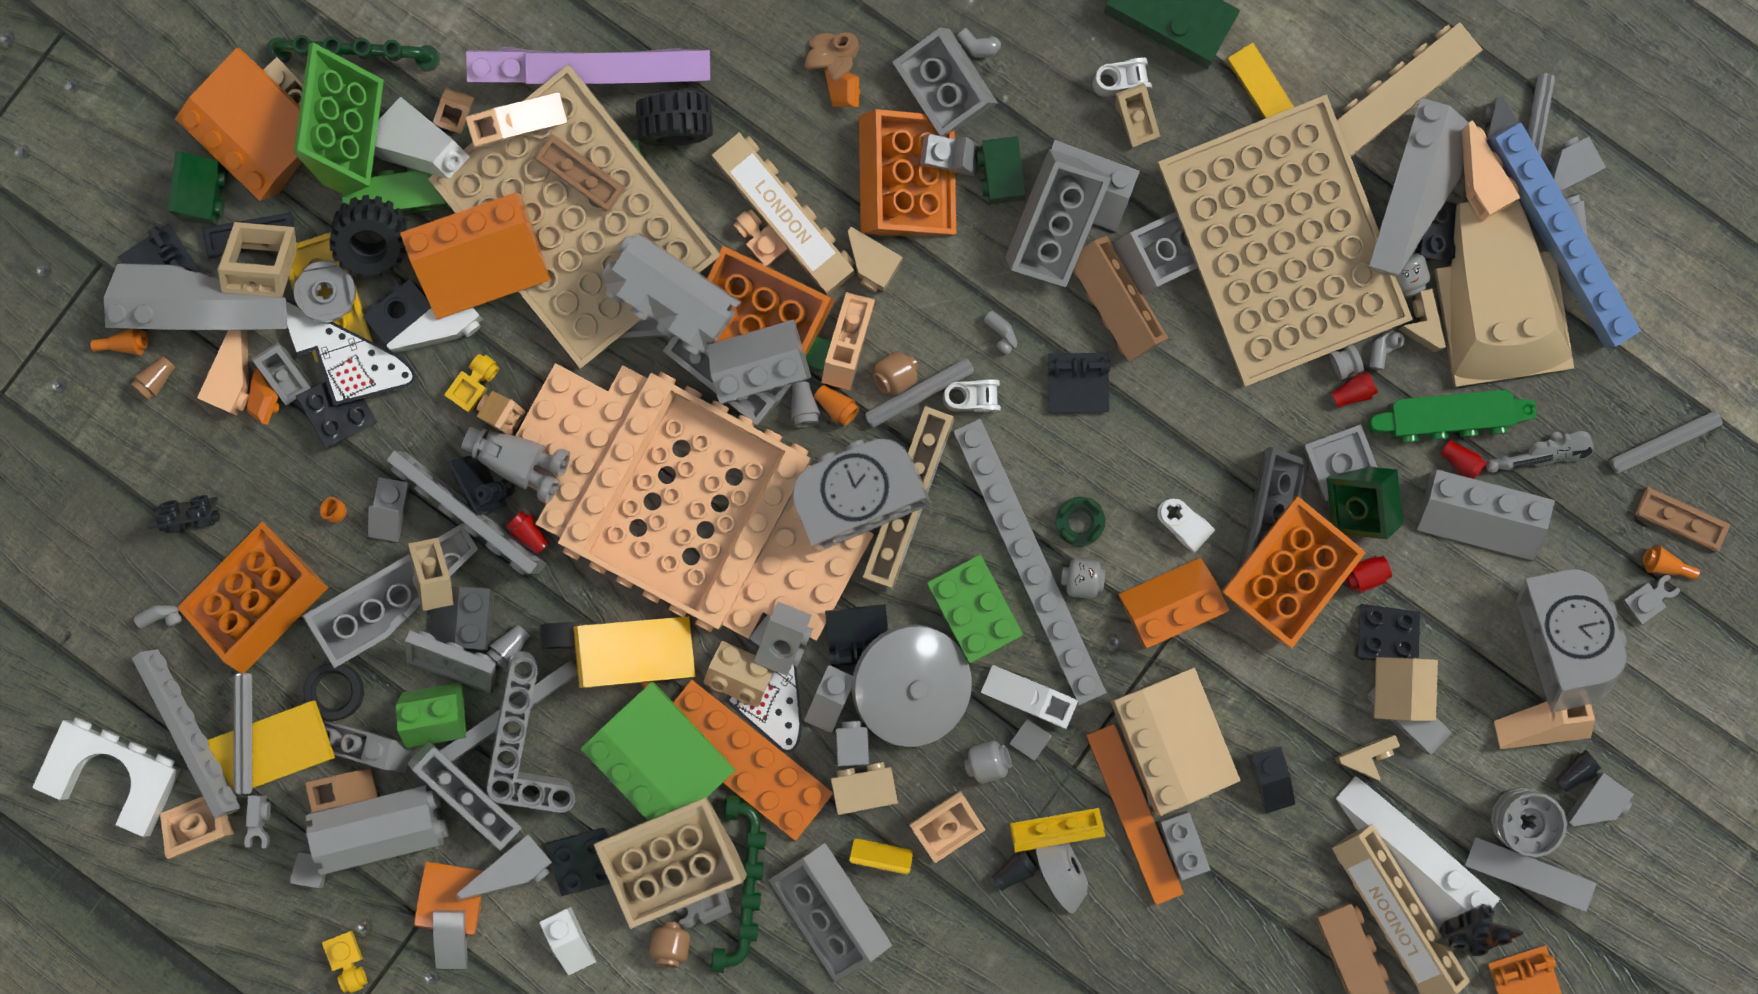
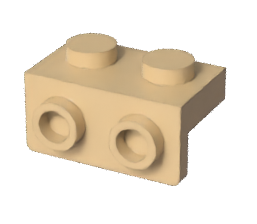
M721 641L708 667L703 683L710 686L714 691L723 692L737 698L744 704L759 707L775 671L754 663L756 655Z

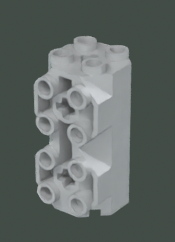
M637 233L636 236L628 235L618 249L622 253L619 259L614 262L611 261L601 275L606 279L604 285L608 288L605 294L618 303L626 301L633 307L630 311L645 321L647 319L650 320L651 317L659 322L656 329L670 338L677 336L684 341L682 346L695 355L700 354L701 351L708 353L712 347L707 343L718 340L736 313L731 307H739L741 301L641 233Z
M429 785L306 815V821L312 820V826L306 827L311 856L314 864L321 862L323 868L317 869L319 875L443 845V838L449 837L446 820H441L438 808L442 807L441 796L435 790H432Z

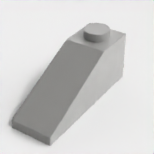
M526 835L459 891L455 898L459 902L526 886L530 881H533L536 885L550 873L546 868L552 862L533 839Z

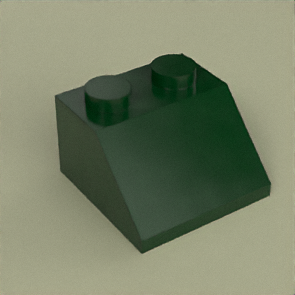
M176 151L168 211L181 221L218 225L219 217H223L225 203L221 197L223 188H226L228 184V171L217 160Z
M1366 467L1329 475L1326 478L1331 524L1343 534L1388 539L1403 525L1398 469Z

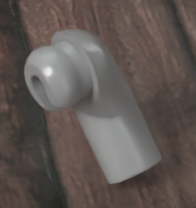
M967 28L963 29L955 37L968 53L975 58L992 57L1001 48L998 38L992 36L976 39Z
M994 311L989 312L984 319V323L996 331L1002 338L997 343L998 350L1004 355H1009L1012 349H1016L1018 344L1012 326Z
M1388 331L1373 341L1369 368L1384 370L1386 354L1402 347L1405 340L1402 333Z
M154 605L135 615L134 622L138 628L142 629L157 620L165 619L166 625L171 627L181 623L182 618L179 615L180 610L173 605Z

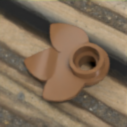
M849 32L837 35L823 33L813 37L808 42L812 50L806 56L805 68L810 70L827 67L833 81L842 78L852 68V59L858 53L859 42L857 37Z

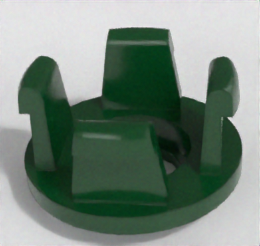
M1071 498L1064 502L1057 511L1055 519L1056 529L1060 537L1071 545H1090L1098 540L1105 528V515L1102 507L1092 498ZM1083 511L1089 515L1091 525L1086 532L1077 533L1070 528L1069 518L1074 512Z

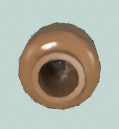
M895 351L875 364L873 380L882 393L896 396L916 384L918 379L916 370L919 367L916 360L910 354L906 356L900 351Z
M663 922V927L655 928L651 933L649 957L655 961V965L658 967L679 968V964L684 963L688 959L690 934L682 930L679 923Z

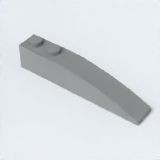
M1424 98L1420 99L1368 269L1398 277L1423 235L1426 234L1437 213L1445 204L1451 191L1459 182L1464 165L1461 131L1468 122L1451 106Z
M117 264L104 295L105 328L166 330H258L287 328L285 297L221 293L219 279L209 277V275L185 270L177 265Z
M463 523L437 537L450 576L478 550L469 533L462 527ZM410 554L302 615V618L333 668L387 638L421 605Z

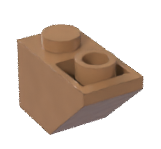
M372 768L305 783L312 813L378 797Z

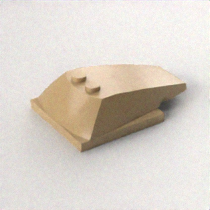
M1519 200L1481 222L1470 202L1457 204L1454 230L1455 258L1452 259V266L1434 270L1453 388L1574 369L1558 266L1549 251H1539Z

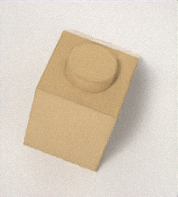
M850 227L848 238L858 277L862 279L861 284L873 292H876L877 289L884 292L901 265L903 257Z
M434 538L409 543L408 547L416 587L423 611L453 605L451 579L439 539Z

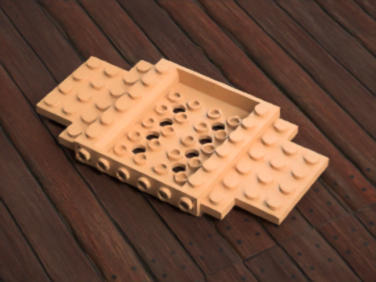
M555 363L515 435L544 445L543 453L553 455L558 449L570 451L568 467L562 477L554 475L540 466L534 465L533 467L539 473L560 480L557 492L552 500L546 504L536 525L560 537L558 543L564 546L562 551L564 554L577 561L580 556L587 558L591 561L589 564L590 568L605 575L607 570L618 575L615 580L616 582L629 589L634 584L644 589L642 596L657 604L660 598L671 604L668 610L685 618L687 613L698 618L695 624L709 632L714 627L720 630L724 625L749 639L763 612L772 616L777 602H781L812 615L807 627L812 628L810 638L817 641L826 625L825 611L834 610L874 534L868 531L821 552L811 545L793 499V490L797 478L805 469L810 467L812 460L807 456L809 451L795 443L791 447L780 442L782 436L769 429H766L764 433L754 428L755 424L752 420L741 414L738 419L727 413L729 408L715 400L711 404L701 400L703 394L689 386H686L685 390L675 386L676 380L663 372H660L658 376L650 373L649 377L646 378L622 365L609 391H606ZM679 440L687 441L690 445V452L685 457H677L673 453V445ZM666 466L672 467L676 472L675 480L669 484L662 483L658 477L659 471ZM733 468L739 469L743 473V480L737 486L729 485L725 478L726 473ZM531 484L528 485L529 487L537 490L535 486ZM650 493H656L661 497V505L656 510H649L644 505V499ZM717 495H724L729 501V506L724 512H716L712 509L711 501ZM636 519L643 520L647 525V531L641 537L633 536L629 529L630 524ZM704 521H708L714 526V534L708 539H703L697 534L698 525ZM688 548H695L700 553V559L695 565H687L683 561V552Z

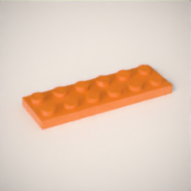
M691 680L673 703L736 769L723 783L796 841L834 792L694 680Z

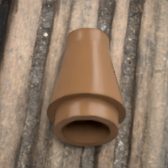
M161 356L156 362L135 375V380L130 385L149 401L153 396L157 397L171 372L175 369V366L164 356Z

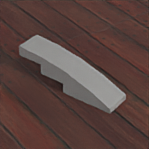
M1476 837L1465 864L1466 867L1585 912L1588 910L1597 883Z

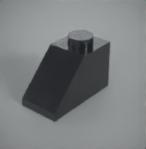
M1276 746L1247 755L1266 814L1295 805L1291 776L1282 748Z

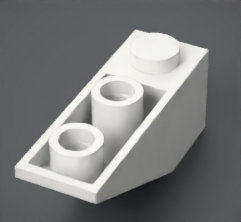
M992 665L981 690V693L1064 729L1067 728L1078 703V700L995 665Z

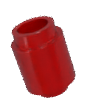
M1374 555L1359 561L1345 580L1351 591L1356 590L1358 594L1386 584L1387 580L1392 578V571L1383 555L1380 557Z

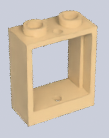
M234 222L218 268L221 293L282 298L297 252L295 228ZM241 248L279 252L274 266L236 263Z

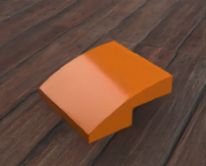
M426 862L414 926L433 930L434 910H465V935L475 936L482 896L460 902L455 896L483 871Z

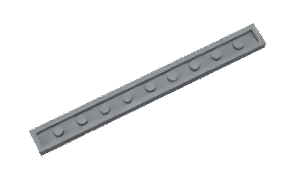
M978 419L954 430L955 438L1075 699L1078 700V706L1107 693L982 420Z

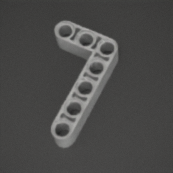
M520 651L510 658L486 780L487 793L491 800L501 804L558 813L566 812L575 803L574 789L568 780L518 772L537 677V665L534 657L528 652ZM525 661L532 667L528 673L519 674L514 670L515 665ZM515 691L523 692L526 695L525 700L519 704L512 703L509 700V696ZM509 721H515L520 724L519 730L514 733L506 732L503 727ZM502 751H511L515 755L510 762H501L497 758ZM498 780H504L509 784L508 788L502 792L495 791L492 785ZM528 785H534L539 788L538 793L530 797L524 795L522 791ZM558 790H565L569 793V796L564 801H556L553 798V794Z

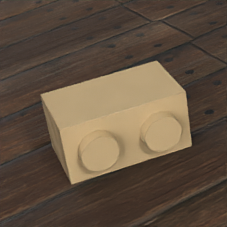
M884 762L866 765V772L855 773L854 768L836 771L837 777L831 778L838 815L897 804L891 767L885 768Z

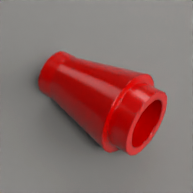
M1366 372L1362 375L1358 373L1337 390L1331 392L1337 407L1341 408L1346 405L1372 400V396L1378 394V390L1369 372Z
M1452 440L1448 442L1440 453L1461 476L1476 479L1487 464L1482 459L1483 455L1465 448Z
M523 510L505 525V528L509 531L508 535L530 549L535 555L549 544L530 514L526 515Z

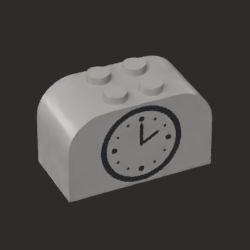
M875 439L866 443L863 440H859L846 446L847 451L836 455L835 452H831L819 457V463L808 467L799 475L794 485L793 499L810 543L815 549L821 552L932 504L914 461L898 443L888 439Z
M1576 569L1526 578L1516 599V605L1551 712L1594 704L1603 700L1611 692L1625 666V647L1627 644L1625 633L1622 629L1618 628L1615 620L1617 618L1615 604L1613 601H1609L1603 584L1592 574Z

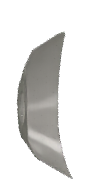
M1069 843L1037 848L1036 853L1039 865L1048 886L1059 903L1069 913H1074L1087 895L1088 881ZM1071 857L1074 858L1078 865L1079 874L1076 872L1072 864Z

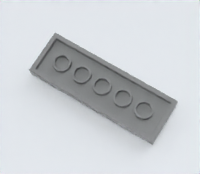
M393 451L387 461L393 465L391 468L392 472L403 480L408 479L415 482L417 485L414 489L427 499L431 497L440 502L441 504L438 508L451 518L454 516L460 518L464 522L462 527L475 537L479 535L488 541L486 546L498 556L502 554L512 560L509 565L520 574H539L547 565L523 544L508 535V532L484 513L476 515L464 497L409 453Z

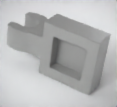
M266 795L248 796L246 818L248 831L244 839V844L247 848L252 847V840L255 836H259L262 839L261 848L269 847L270 837L263 830L265 821L269 820L271 811L270 802H266Z

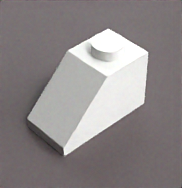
M571 907L539 922L552 951L568 975L596 963V959Z

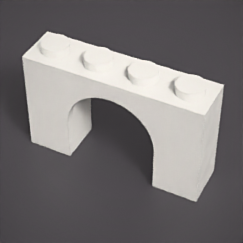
M75 717L73 721L63 720L32 788L58 800L69 799L83 767L89 760L101 754L114 756L126 766L131 778L129 796L115 825L142 837L151 836L181 771L180 768L173 766L175 761L161 754H158L156 758L146 754L147 748L137 743L130 742L129 745L118 741L120 736L110 731L102 730L101 733L90 729L92 724L83 719Z

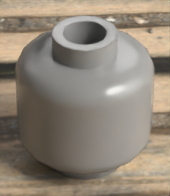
M994 740L971 747L968 752V759L964 760L968 776H974L980 784H987L1005 778L1008 769L1012 767L1011 758L1006 746L1000 745Z

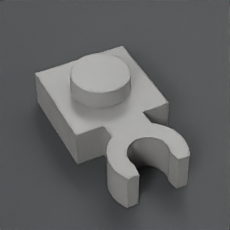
M1670 575L1659 577L1654 588H1652L1649 582L1645 583L1621 600L1639 625L1644 624L1666 608L1662 601L1663 598H1672L1679 594V588H1674L1670 592L1664 589V583L1671 578Z
M725 890L675 910L679 915L688 912L686 918L679 920V924L684 929L694 926L699 918L704 924H707L732 912Z

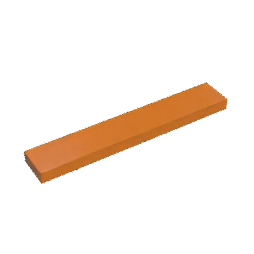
M1115 724L1086 735L1154 904L1158 905L1184 894Z

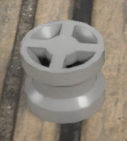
M1353 344L1346 346L1345 350L1341 352L1333 351L1329 353L1331 365L1339 380L1346 379L1348 374L1352 372L1358 374L1364 371L1362 359Z

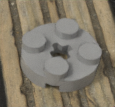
M329 261L315 262L303 270L304 272L294 284V298L299 309L309 319L329 323L337 321L351 312L356 298V287L352 277L346 270ZM327 284L329 289H333V294H330L329 299L326 300L322 296H317V292L322 289L321 285Z

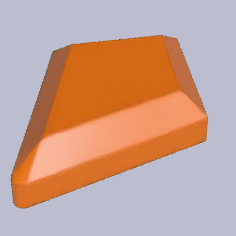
M823 68L832 107H859V76L848 72L842 78L833 81L829 75L828 68Z
M256 369L252 377L247 413L262 424L268 425L272 413L275 414L279 410L278 396L260 370Z

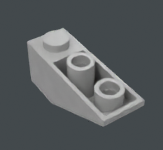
M322 719L334 755L384 770L406 773L412 747L406 748L402 740Z

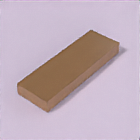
M550 134L534 157L536 161L606 212L611 211L626 189L624 185L554 134Z
M1645 487L1633 514L1714 552H1719L1731 525L1650 487Z

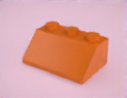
M1201 557L1118 594L1143 649H1147L1229 611L1218 584Z

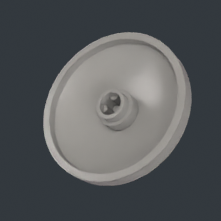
M922 625L895 627L875 638L863 651L856 664L852 679V697L856 711L870 731L891 744L915 747L932 743L949 733L965 713L972 687L970 667L960 647L942 632Z

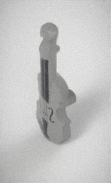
M1585 431L1564 434L1563 438L1560 432H1554L1550 435V440L1534 443L1530 447L1528 454L1513 457L1506 455L1502 459L1488 460L1486 470L1488 472H1496L1498 469L1509 471L1510 469L1529 465L1540 467L1558 461H1581L1592 455L1594 445L1590 434Z

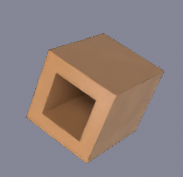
M446 87L440 99L433 124L461 134L475 97Z

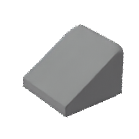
M1025 719L1009 744L1035 761L1052 735L1030 720Z
M298 852L290 884L314 888L324 887L326 874L319 875L317 870L323 868L321 862L314 864L311 854Z

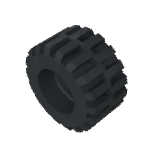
M689 91L662 92L645 96L636 102L638 140L657 146H677L702 142L713 136L711 98L707 95Z
M362 195V200H358L357 197L351 198L349 205L344 202L340 206V210L335 212L331 226L329 246L330 251H333L332 257L334 261H340L339 267L346 270L348 268L350 269L349 274L356 277L358 273L362 274V278L369 279V275L380 278L382 277V272L388 275L393 272V267L398 268L400 266L402 258L405 257L406 253L400 233L408 229L406 218H402L403 212L399 208L393 209L394 203L389 200L384 203L382 202V197L376 196L375 199H369V195ZM362 230H371L382 235L384 240L375 244H368L356 239L354 234Z

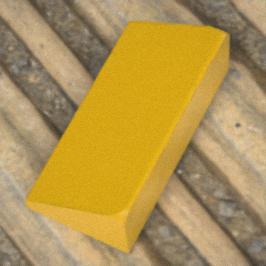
M854 839L850 861L853 864L908 875L910 873L913 851L892 845Z

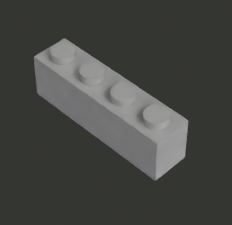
M429 741L407 763L419 777L500 851L522 828Z

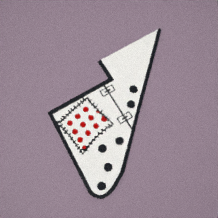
M286 298L287 326L297 356L316 351L333 405L410 386L414 382V370L399 355L334 322L322 323L309 319L295 302Z
M769 615L764 618L747 641L756 649H759L771 618ZM792 665L787 676L776 671L774 672L759 707L744 704L730 695L724 700L782 752H793L799 745L803 724L797 666Z

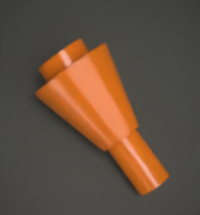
M129 328L109 336V338L91 340L90 346L93 352L111 350L142 355L148 347V337L142 329Z
M1659 544L1649 548L1643 557V564L1647 573L1682 575L1696 580L1700 574L1698 568L1684 564L1683 561Z

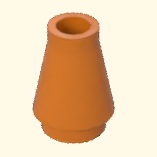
M825 384L814 395V399L820 403L836 424L841 423L843 426H847L859 411V407L855 405V400L829 388Z

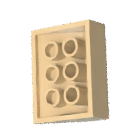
M1195 667L1110 701L1156 815L1161 816L1241 781Z
M707 797L594 843V847L630 929L738 885L747 877L737 850Z

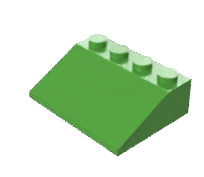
M312 42L308 48L294 153L323 185L348 196L370 186L384 80Z
M653 681L581 748L648 821L704 797L708 798L736 771L732 764Z

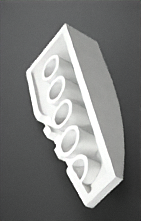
M1354 776L1335 798L1357 831L1368 825H1374L1439 931L1444 921L1463 914L1468 910L1471 911V909L1481 904L1494 907L1500 900L1499 897L1357 776Z

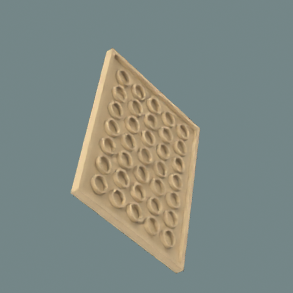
M568 64L524 100L560 93L567 123L484 147H474L472 142L464 149L470 156L469 159L450 179L432 175L428 180L455 213L512 193L522 195L551 280L521 290L519 293L578 367L582 368L642 320L630 311L633 307L626 301L618 303L605 294L608 288L604 285L606 279L601 276L607 265L611 261H617L622 253L618 249L628 235L636 236L637 233H641L698 273L702 272L721 255L571 65ZM550 134H554L626 187L610 212H606L534 159Z
M1327 94L1157 162L1244 387L1413 320L1396 276L1368 269L1379 230Z

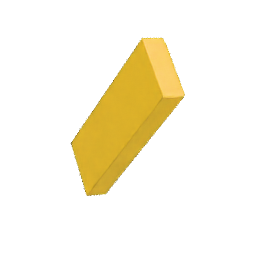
M1254 43L1249 44L1227 58V62L1264 119L1294 107Z
M1099 808L1009 823L1015 852L1105 837Z

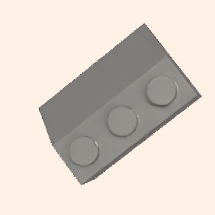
M938 28L892 62L934 128L942 137L972 122L998 103L954 34L948 28Z
M1055 140L1051 150L1076 157L1111 177L1093 225L1116 233L1137 180L1139 170Z
M795 319L709 344L712 347L708 352L710 372L719 404L811 378Z

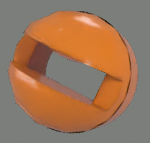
M328 497L321 504L320 516L329 522L339 523L347 515L345 504L335 497Z

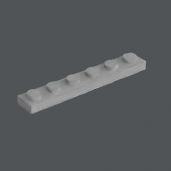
M158 649L140 652L132 657L214 818L232 814L240 809L236 800V794L227 783L222 773L221 765L214 758L208 746L207 738L201 733L195 721L193 711L187 706L181 694L180 686L174 681L167 667L166 659L160 654Z

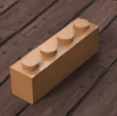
M1108 236L1094 240L1082 248L1073 274L1082 282L1087 291L1086 294L1089 301L1098 309L1104 326L1113 334L1121 354L1128 361H1131L1169 339Z
M1345 902L1313 915L1346 994H1395L1394 992L1389 993L1385 981L1389 980L1383 964H1377L1373 953L1377 950L1371 936H1365L1361 924L1365 923L1358 906L1353 907L1351 903Z

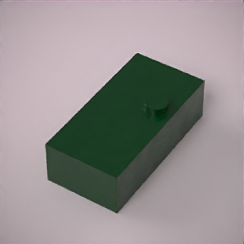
M1109 0L1104 13L1208 70L1235 22L1240 9L1223 0Z

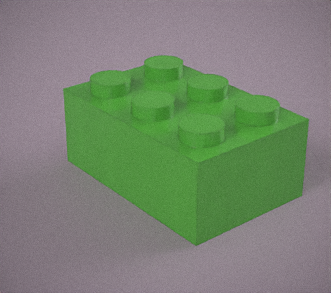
M981 554L927 582L926 585L960 649L964 653L968 664L1023 636Z

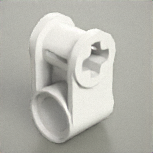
M1135 58L1101 66L1093 79L1092 86L1094 91L1102 97H1109L1142 83H1145L1147 91L1151 90L1152 83L1148 82L1145 67L1148 64L1147 58ZM1110 75L1114 79L1115 85L1111 87L1103 85L1100 76Z
M976 380L953 382L948 385L943 393V404L947 409L954 412L1001 411V406L997 403V387L1000 386V381ZM957 389L963 392L965 400L962 404L951 402L949 399V392L951 390Z
M1179 499L1166 500L1158 507L1157 516L1160 522L1193 553L1215 531L1205 519ZM1167 506L1170 508L1177 506L1176 514L1179 517L1168 519L1169 511L1166 509Z

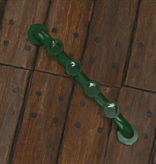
M298 35L294 40H285L280 37L273 38L266 46V53L273 61L277 57L282 63L287 62L291 58L292 52H297L299 55L307 57L309 44L312 42L338 56L342 54L357 55L362 60L370 59L372 56L387 57L391 61H399L401 58H414L419 68L424 71H432L440 63V56L434 47L429 45L421 47L401 46L396 40H388L384 45L370 44L365 38H359L354 43H342L333 36L327 37L324 41H311L305 35Z
M726 795L724 819L737 820L738 814L744 815L748 819L749 825L744 865L747 877L743 882L738 948L732 955H726L725 948H713L711 972L724 973V967H733L742 963L748 956L750 942H757L758 923H752L753 911H760L761 893L755 892L756 880L762 881L764 862H758V850H765L766 832L760 831V816L756 809L749 804L739 802V796Z

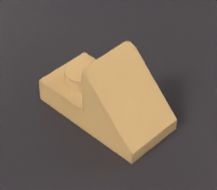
M1145 83L1117 93L1115 109L1122 117L1131 146L1135 147L1160 137Z
M1433 289L1420 291L1415 295L1416 300H1413V310L1416 318H1420L1421 322L1404 325L1399 330L1431 351L1438 352L1446 348Z
M1388 735L1334 758L1336 763L1374 780L1381 781L1372 757H1376L1377 761L1394 755L1392 749L1400 747L1396 735Z

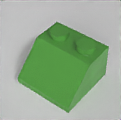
M461 682L401 693L396 703L397 731L406 748L422 746L428 741L434 744L466 738L463 685Z

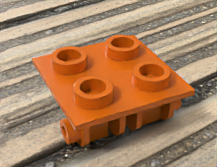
M1546 945L1488 963L1498 994H1562L1554 971L1556 962L1554 957L1549 955Z

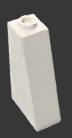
M402 97L378 120L374 155L380 160L450 179L470 157L452 138Z

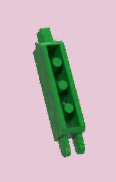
M1506 389L1399 399L1389 407L1388 413L1375 414L1374 417L1368 419L1369 421L1366 422V426L1372 434H1377L1378 432L1379 434L1391 433V439L1400 438V443H1411L1419 441L1418 436L1430 435V440L1448 439L1449 433H1460V438L1479 436L1478 431L1490 430V435L1508 433V428L1516 426L1517 423L1537 418L1535 400L1514 399V395Z

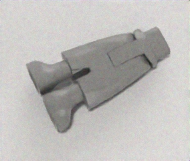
M470 427L461 445V449L472 453V458L478 459L486 467L523 489H526L529 484L537 488L538 500L545 504H548L559 488L560 480L537 472L533 469L534 465L562 477L570 460V451L558 449L553 455L543 453L545 446L505 433L489 431L485 428L481 431Z

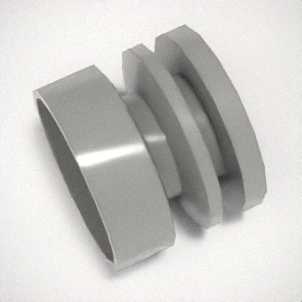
M1523 787L1508 790L1501 795L1492 808L1490 819L1493 833L1501 843L1524 856L1530 857L1548 855L1558 848L1565 837L1567 827L1565 813L1557 801L1539 791ZM1523 814L1527 816L1529 821L1527 826L1523 825V821L1520 819Z

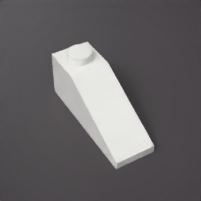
M473 307L437 320L431 308L390 341L387 347L392 352L399 353L460 339L464 335L469 337L481 327L479 323L483 318Z

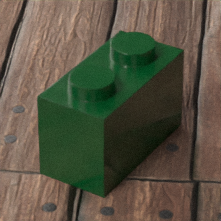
M1018 136L982 140V149L977 150L978 167H984L985 179H980L982 197L988 196L989 205L1024 200L1026 193Z

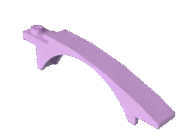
M502 47L498 51H466L467 82H526V84H544L568 64L571 65L585 84L710 80V50L670 48L636 52L584 53Z

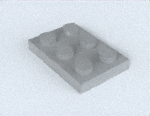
M409 631L405 640L407 663L489 694L492 693L496 684V663L489 656L482 653L471 654L453 642L442 643L435 640V637L427 632L419 631L416 633Z

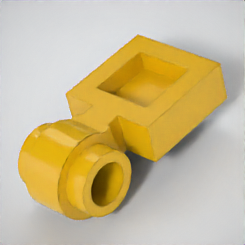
M478 354L469 366V369L472 370V375L469 376L461 371L444 394L469 413L473 411L488 390L480 382L484 380L490 382L499 371L496 361L487 355L482 356Z
M353 931L322 942L332 971L343 968L342 974L338 975V982L344 993L348 991L354 993L363 989V985L368 984L363 968H357L353 964L363 959Z

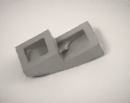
M434 910L433 939L436 969H467L465 910Z

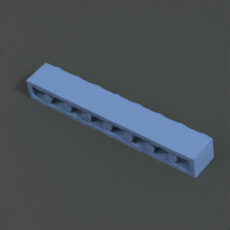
M1522 123L1512 124L1488 138V146L1492 152H1496L1501 158L1502 168L1508 178H1512L1517 184L1520 196L1519 201L1556 262L1603 347H1616L1641 332Z

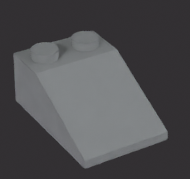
M1176 212L1132 231L1112 243L1142 295L1198 269Z

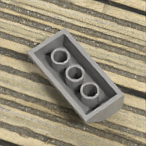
M1049 149L1005 256L1010 270L1066 287L1111 181V177L1076 157Z
M1435 470L1430 472L1416 531L1534 561L1547 533L1555 500Z
M826 843L809 852L768 880L834 982L872 962L892 946Z

